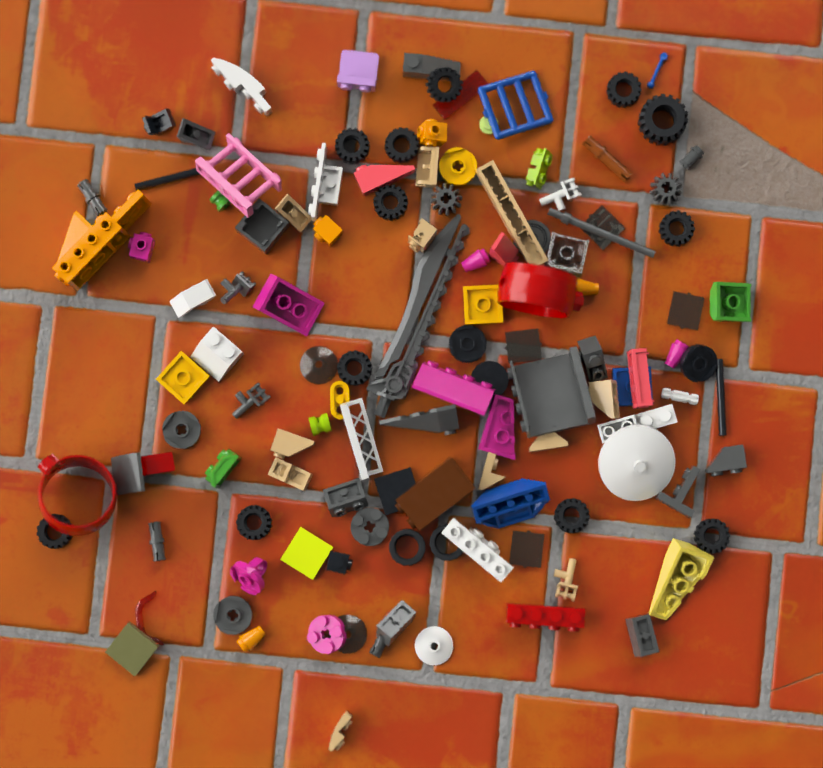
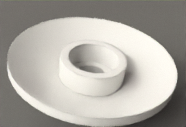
M437 626L427 627L418 634L415 641V651L424 663L439 665L450 658L453 652V640L445 629ZM431 643H437L438 648L436 650L431 649Z

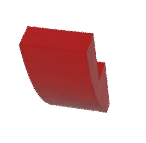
M172 452L141 456L143 476L175 471Z

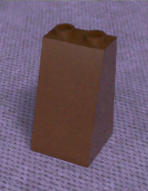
M448 457L395 499L397 502L395 507L401 514L404 512L407 514L409 519L406 521L413 530L417 527L420 531L473 491L475 487L453 458Z

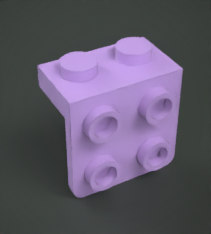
M343 50L341 53L339 75L337 76V86L342 90L358 89L361 92L367 93L375 91L379 55L377 53Z

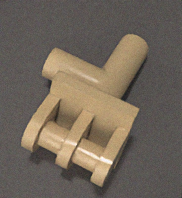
M569 558L567 571L555 569L554 577L565 579L564 582L559 581L557 584L556 598L561 596L565 600L569 598L574 602L578 589L577 585H572L576 559Z

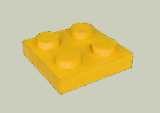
M499 285L463 286L465 325L503 323V306L497 303Z
M180 351L156 380L185 405L210 376L186 354Z

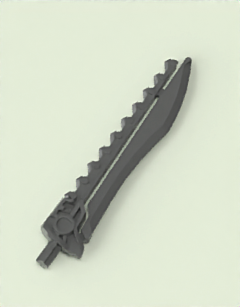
M457 214L435 237L416 268L402 321L375 373L376 381H372L366 388L367 391L380 396L374 415L385 418L391 401L405 400L416 369H418V362L415 361V358L424 353V347L421 346V343L430 338L429 332L426 329L435 324V317L432 313L441 308V302H439L438 298L447 293V287L444 286V283L453 278L452 272L449 269L458 264V257L455 253L464 249V242H462L461 238L470 233V227L463 224L452 249L448 248L461 220L460 214ZM447 256L446 263L403 360L393 364L387 377L383 379L390 364L400 359L444 257Z

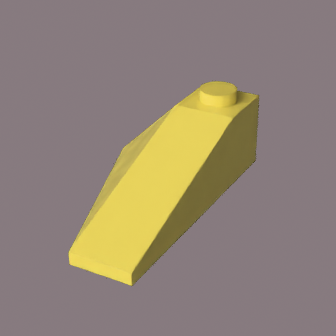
M673 538L663 561L648 614L667 620L680 606L681 600L687 593H691L694 590V585L707 575L714 557L690 543Z

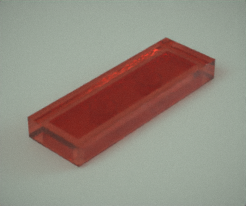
M476 70L461 83L463 89L459 91L461 94L456 96L457 99L451 100V102L437 101L433 104V107L445 121L479 94L478 88L480 86L487 85L488 83Z

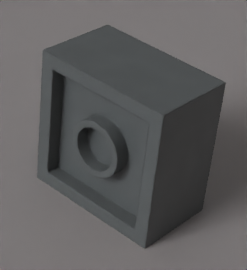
M259 198L253 205L254 214L249 218L244 216L235 229L267 255L289 228L290 224Z

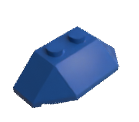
M522 478L485 490L471 507L477 524L499 529L534 518L544 505L550 501L545 482Z

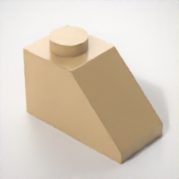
M617 381L589 382L588 390L592 403L611 419H620Z
M278 428L270 450L274 452L273 456L284 459L285 456H294L314 446L315 441Z

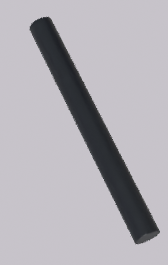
M196 168L135 183L134 185L136 191L197 176L200 173Z
M716 359L719 436H727L723 359Z

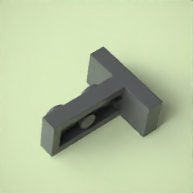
M695 466L685 469L682 475L683 482L681 485L677 484L672 493L674 498L660 492L655 499L691 518L695 510L682 504L701 469Z

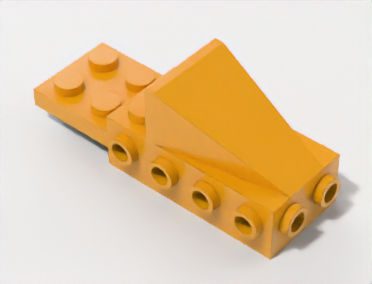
M141 191L132 192L127 197V201L115 209L112 217L105 212L96 218L93 226L75 211L58 261L52 267L56 271L54 275L67 287L71 285L78 291L131 237L126 230L152 205L151 202Z

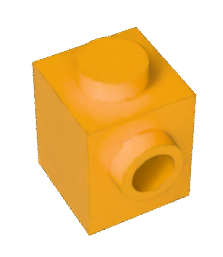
M327 215L323 218L320 216L313 224L315 226L313 228L315 232L314 237L321 243L325 241L330 247L343 234V230Z

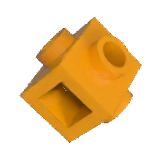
M435 119L425 120L417 129L419 144L426 147H441L447 142V123L437 122Z

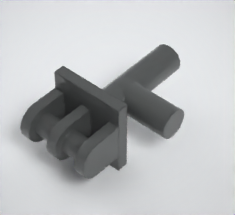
M243 271L235 276L232 283L225 278L221 285L228 292L220 298V301L226 304L238 293L246 297L256 286V283H252L250 281L251 278L246 277Z
M259 382L246 392L250 396L249 399L241 391L235 395L242 404L232 413L236 419L255 403L258 407L263 406L271 398L270 395L265 393L266 390L260 387L261 384Z

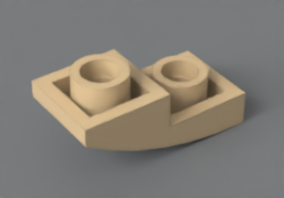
M347 710L338 721L329 744L331 752L334 748L338 751L345 743L343 740L345 735L340 730L343 729L345 731L352 723L350 720L352 715Z

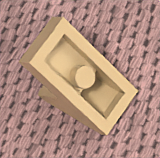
M288 194L275 207L277 213L300 232L312 220L311 215H308V212Z
M488 452L478 487L480 491L506 478L505 476L491 473L492 470H496L498 463L494 453Z

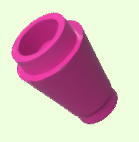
M483 248L476 250L461 264L467 273L488 266L487 263L491 262Z
M676 339L671 344L665 364L675 369L689 346Z

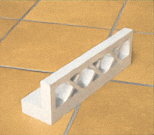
M359 398L340 404L361 479H367L370 475L384 472L363 399ZM360 403L361 412L356 417L350 413L349 406ZM358 421L366 424L367 429L364 435L357 433L355 430ZM364 439L372 444L369 454L361 450L360 445ZM369 457L377 461V469L367 471L366 463Z

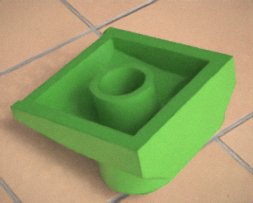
M713 282L710 289V316L713 321L751 322V284Z
M223 449L217 456L218 462L215 466L210 465L205 472L207 475L205 479L214 488L219 489L242 459L230 449L227 451Z

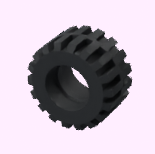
M661 94L660 97L657 95L653 96L643 106L638 120V125H640L639 131L640 133L643 132L645 139H650V143L656 142V145H661L662 143L669 145L670 142H675L682 135L688 123V112L684 110L685 105L679 103L680 99L677 98L675 100L673 95L670 94L668 97L665 94ZM657 111L668 112L673 118V126L669 129L658 128L652 120V115Z

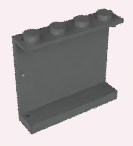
M577 346L569 348V354L515 366L513 361H509L510 368H507L509 380L513 379L514 385L511 386L513 397L518 399L516 410L518 415H522L523 421H520L522 432H526L527 438L595 423L596 416Z

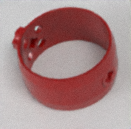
M506 263L501 272L497 291V303L518 312L549 318H569L571 312H579L584 303L583 293L577 291V277L558 269L528 263Z
M52 453L42 460L38 465V469L43 473L38 486V503L41 514L46 522L55 530L71 536L88 535L102 528L113 515L117 501L116 483L111 472L98 460L84 455H72L58 460ZM70 467H86L98 472L107 481L113 498L107 511L96 521L80 526L68 525L55 519L47 511L42 500L44 489L55 474Z

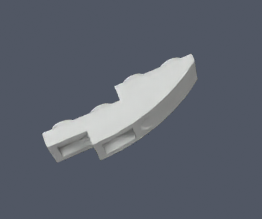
M217 58L211 59L213 64L211 68L218 76L222 75L225 78L223 82L230 90L234 89L236 92H239L243 88L242 93L248 100L252 98L256 103L254 107L260 114L264 112L268 116L273 112L271 106L262 97L266 93L265 88L252 75L230 62Z
M670 404L597 426L602 443H605L614 432L626 426L647 425L657 429L678 423L674 406Z

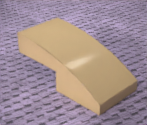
M275 457L268 472V475L302 491H306L313 476L312 473Z

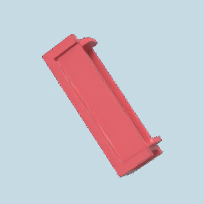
M646 348L631 349L627 352L633 409L648 408L655 402L651 397L647 362L649 352H647Z

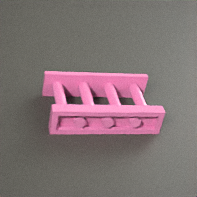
M228 133L226 135L228 146L210 161H205L200 156L195 160L196 170L249 218L254 214L253 202L272 186L280 192L282 190V180L277 173H272L254 157L237 137L234 138ZM233 151L241 157L223 172L218 173L214 169V166ZM245 163L253 168L238 183L231 185L227 181V178ZM260 174L266 182L252 194L244 197L240 190Z

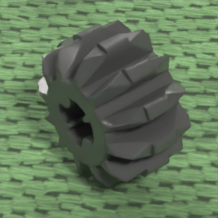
M661 173L660 178L654 177L656 183L650 184V187L654 188L650 191V194H656L653 198L654 201H657L658 198L661 199L660 205H663L665 200L667 205H671V199L676 202L678 200L677 196L682 194L678 190L682 187V184H676L679 179L678 177H675L674 180L671 179L672 173H669L667 178L664 173ZM665 185H667L668 190H670L667 193L664 192L663 187Z
M443 183L442 190L439 186H436L438 193L431 192V196L434 198L430 199V203L435 204L432 209L440 208L438 211L439 215L442 214L443 210L446 216H449V210L455 214L456 209L454 207H461V204L457 201H461L462 196H456L460 190L452 191L454 188L452 184L449 189H446V183ZM444 196H448V199L451 198L447 204L441 201Z

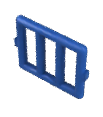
M529 71L478 88V93L484 107L485 119L488 118L494 137L497 140L548 125L554 121L547 102L548 95L546 91L543 92L536 71ZM531 79L545 118L534 119L521 84L522 81ZM513 84L528 122L519 126L504 90V87ZM497 90L510 125L509 129L500 131L487 96V92Z

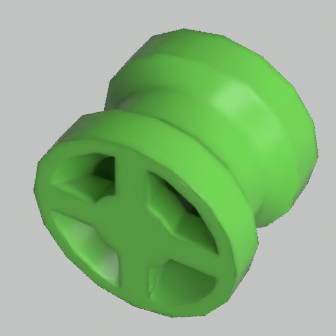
M219 191L209 199L212 204L217 206L219 212L225 210L231 204Z

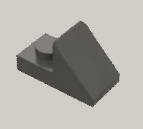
M182 118L177 137L183 143H191L206 150H210L215 131Z

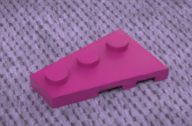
M494 394L478 449L515 460L514 400Z

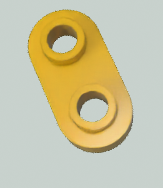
M336 381L330 388L331 414L334 418L342 420L344 419L343 414H339L337 408L340 407V404L350 401V392L345 382ZM338 388H343L344 390L341 395L336 393Z

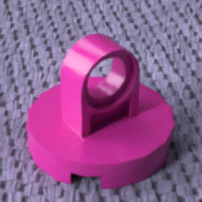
M259 557L252 559L249 564L238 561L230 568V575L234 582L238 580L242 584L240 588L251 595H257L265 587L261 576L267 569V562Z

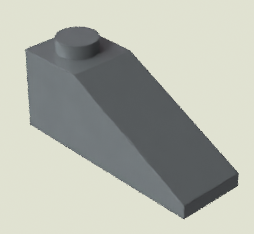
M404 53L403 77L427 79L428 76H431L430 73L444 67L456 70V73L460 74L461 62L424 54ZM443 77V78L440 79V80H444V81H450V80H449L448 78H446V77Z

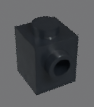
M330 551L326 570L346 574V571L351 570L353 560L349 559L350 555Z

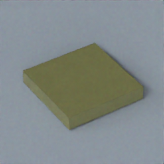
M129 621L105 653L132 675L136 676L159 645Z

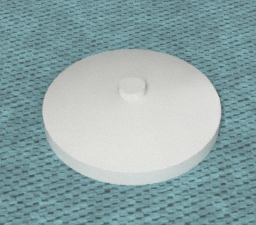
M647 425L626 426L614 432L602 446L598 459L599 474L603 483L614 495L629 501L646 500L660 493L670 482L675 470V453L669 440L657 429Z

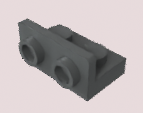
M360 478L323 490L332 517H341L348 512L359 511L368 506Z

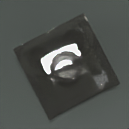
M552 232L546 255L548 261L544 263V266L570 273L575 277H581L589 240Z

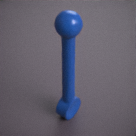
M661 53L660 61L653 77L647 83V87L650 89L654 88V81L663 61L668 57L666 53Z

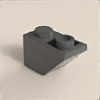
M596 335L577 341L589 382L608 378L603 351Z
M744 445L721 448L705 469L706 473H711V476L723 475V471L730 470L731 474L742 472V468L747 467Z

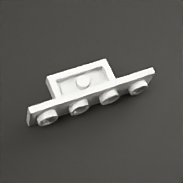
M322 143L321 149L317 151L319 167H315L314 178H317L316 185H312L311 196L314 199L313 204H309L308 215H311L312 221L317 220L319 203L338 206L343 167L325 165L326 143Z
M453 518L441 532L500 582L514 568L499 555L501 552L498 550L499 546L492 540H486L483 537L484 534L477 528L473 529L470 527L468 530Z

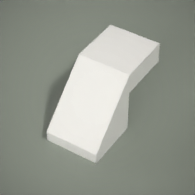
M208 279L181 292L169 302L179 318L195 307L206 304L216 294Z

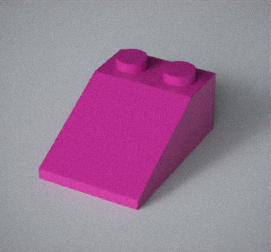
M270 274L253 308L307 336L325 303L285 280Z

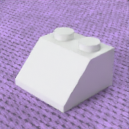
M213 326L199 342L190 357L220 382L244 353Z

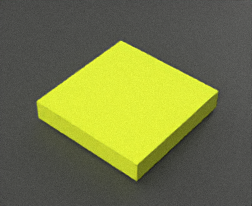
M300 527L280 560L313 580L333 549V546Z

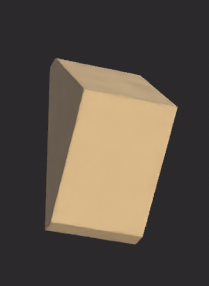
M555 432L537 436L529 447V452L567 447L568 442Z

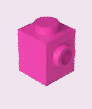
M140 232L139 235L134 233V237L130 238L128 249H130L129 256L132 259L150 263L155 245V240L151 238V234Z

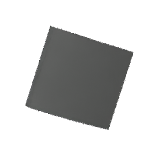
M140 452L112 457V471L116 483L117 496L145 491Z

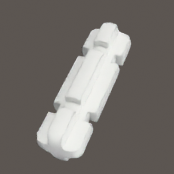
M663 388L661 391V398L664 399L671 398L673 401L689 402L692 405H697L699 401V395L697 394L690 395L683 391H671L669 388Z

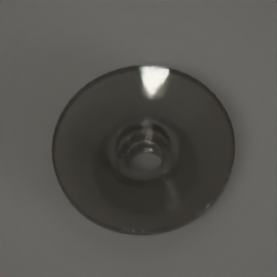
M316 346L308 349L303 354L300 360V370L304 378L309 382L324 384L332 380L336 375L338 361L330 349ZM317 361L322 362L321 368L315 367Z
M354 615L338 617L344 623V630L351 632V637L346 638L345 644L338 651L349 654L360 650L367 639L365 624Z

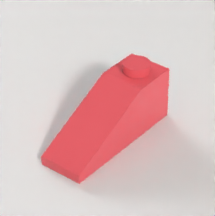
M362 165L356 169L354 177L363 196L379 190L381 187H385V185H390L415 173V168L412 165Z
M501 232L490 249L489 257L502 266L506 263L517 262L520 258L517 256L519 250Z

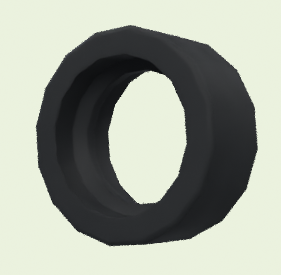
M445 524L433 531L430 536L429 545L437 558L451 561L461 556L464 551L458 547L455 552L444 554L437 548L436 541L448 525Z
M403 529L391 538L389 552L397 563L413 565L423 558L425 542L418 532L411 529ZM411 536L417 540L419 550L414 557L405 559L398 555L396 544L401 537Z

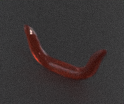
M156 591L140 599L135 608L136 626L158 645L163 646L162 640L149 636L144 628L142 610L145 604L152 601L156 596Z

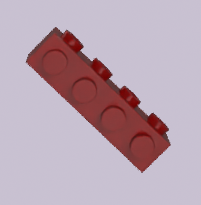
M507 603L505 622L510 623V627L521 628V624H528L529 628L541 629V625L549 626V630H560V627H568V631L579 632L580 628L585 626V608Z

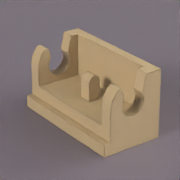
M421 146L419 148L415 187L436 188L439 147Z

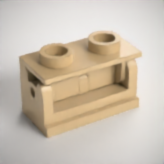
M421 218L418 227L414 231V236H408L409 247L417 253L419 251L424 253L437 236V229Z

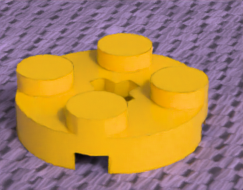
M461 147L447 150L439 162L441 177L447 184L454 186L468 184L474 178L477 169V161L474 155ZM455 162H459L460 165L463 164L461 171L457 172L456 169H453Z

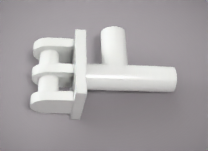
M575 177L560 182L563 189L539 199L541 205L544 206L555 201L558 211L566 209L562 197L566 196L569 201H572L582 195L581 192H578V185H575Z

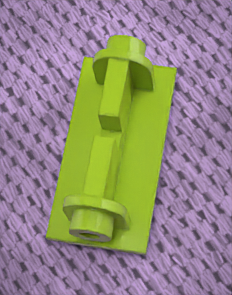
M537 148L534 151L530 164L536 166V169L529 168L525 179L527 186L533 187L535 185L539 190L542 189V185L546 182V172L552 163V154L546 148L544 150Z

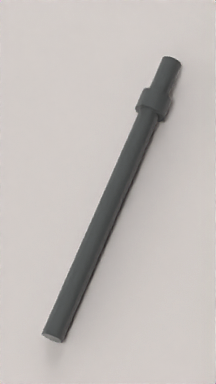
M550 208L547 215L561 220L566 225L569 223L651 258L655 255L656 251L572 217L570 213H562L553 208Z

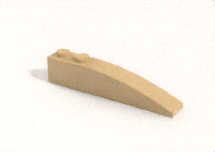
M492 160L477 168L476 175L526 262L535 265L547 262V256L495 162Z

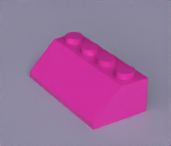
M428 360V362L424 361L412 388L481 415L486 414L496 390L492 388V384L485 381L481 383L476 382L474 377L467 374L463 376L458 375L456 370L446 367V369L438 367L439 364L434 361Z

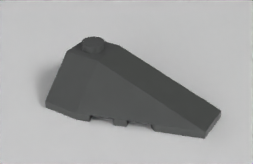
M455 404L430 409L428 412H416L410 414V416L404 415L379 421L380 426L435 433L444 432L445 436L456 434V430L459 429Z

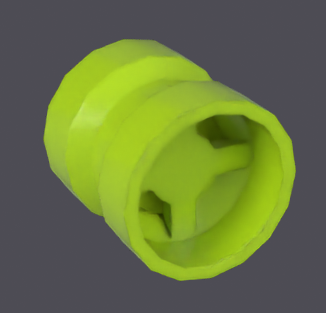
M327 413L321 414L317 418L315 416L309 417L313 436L319 435L323 431L326 433L332 431Z

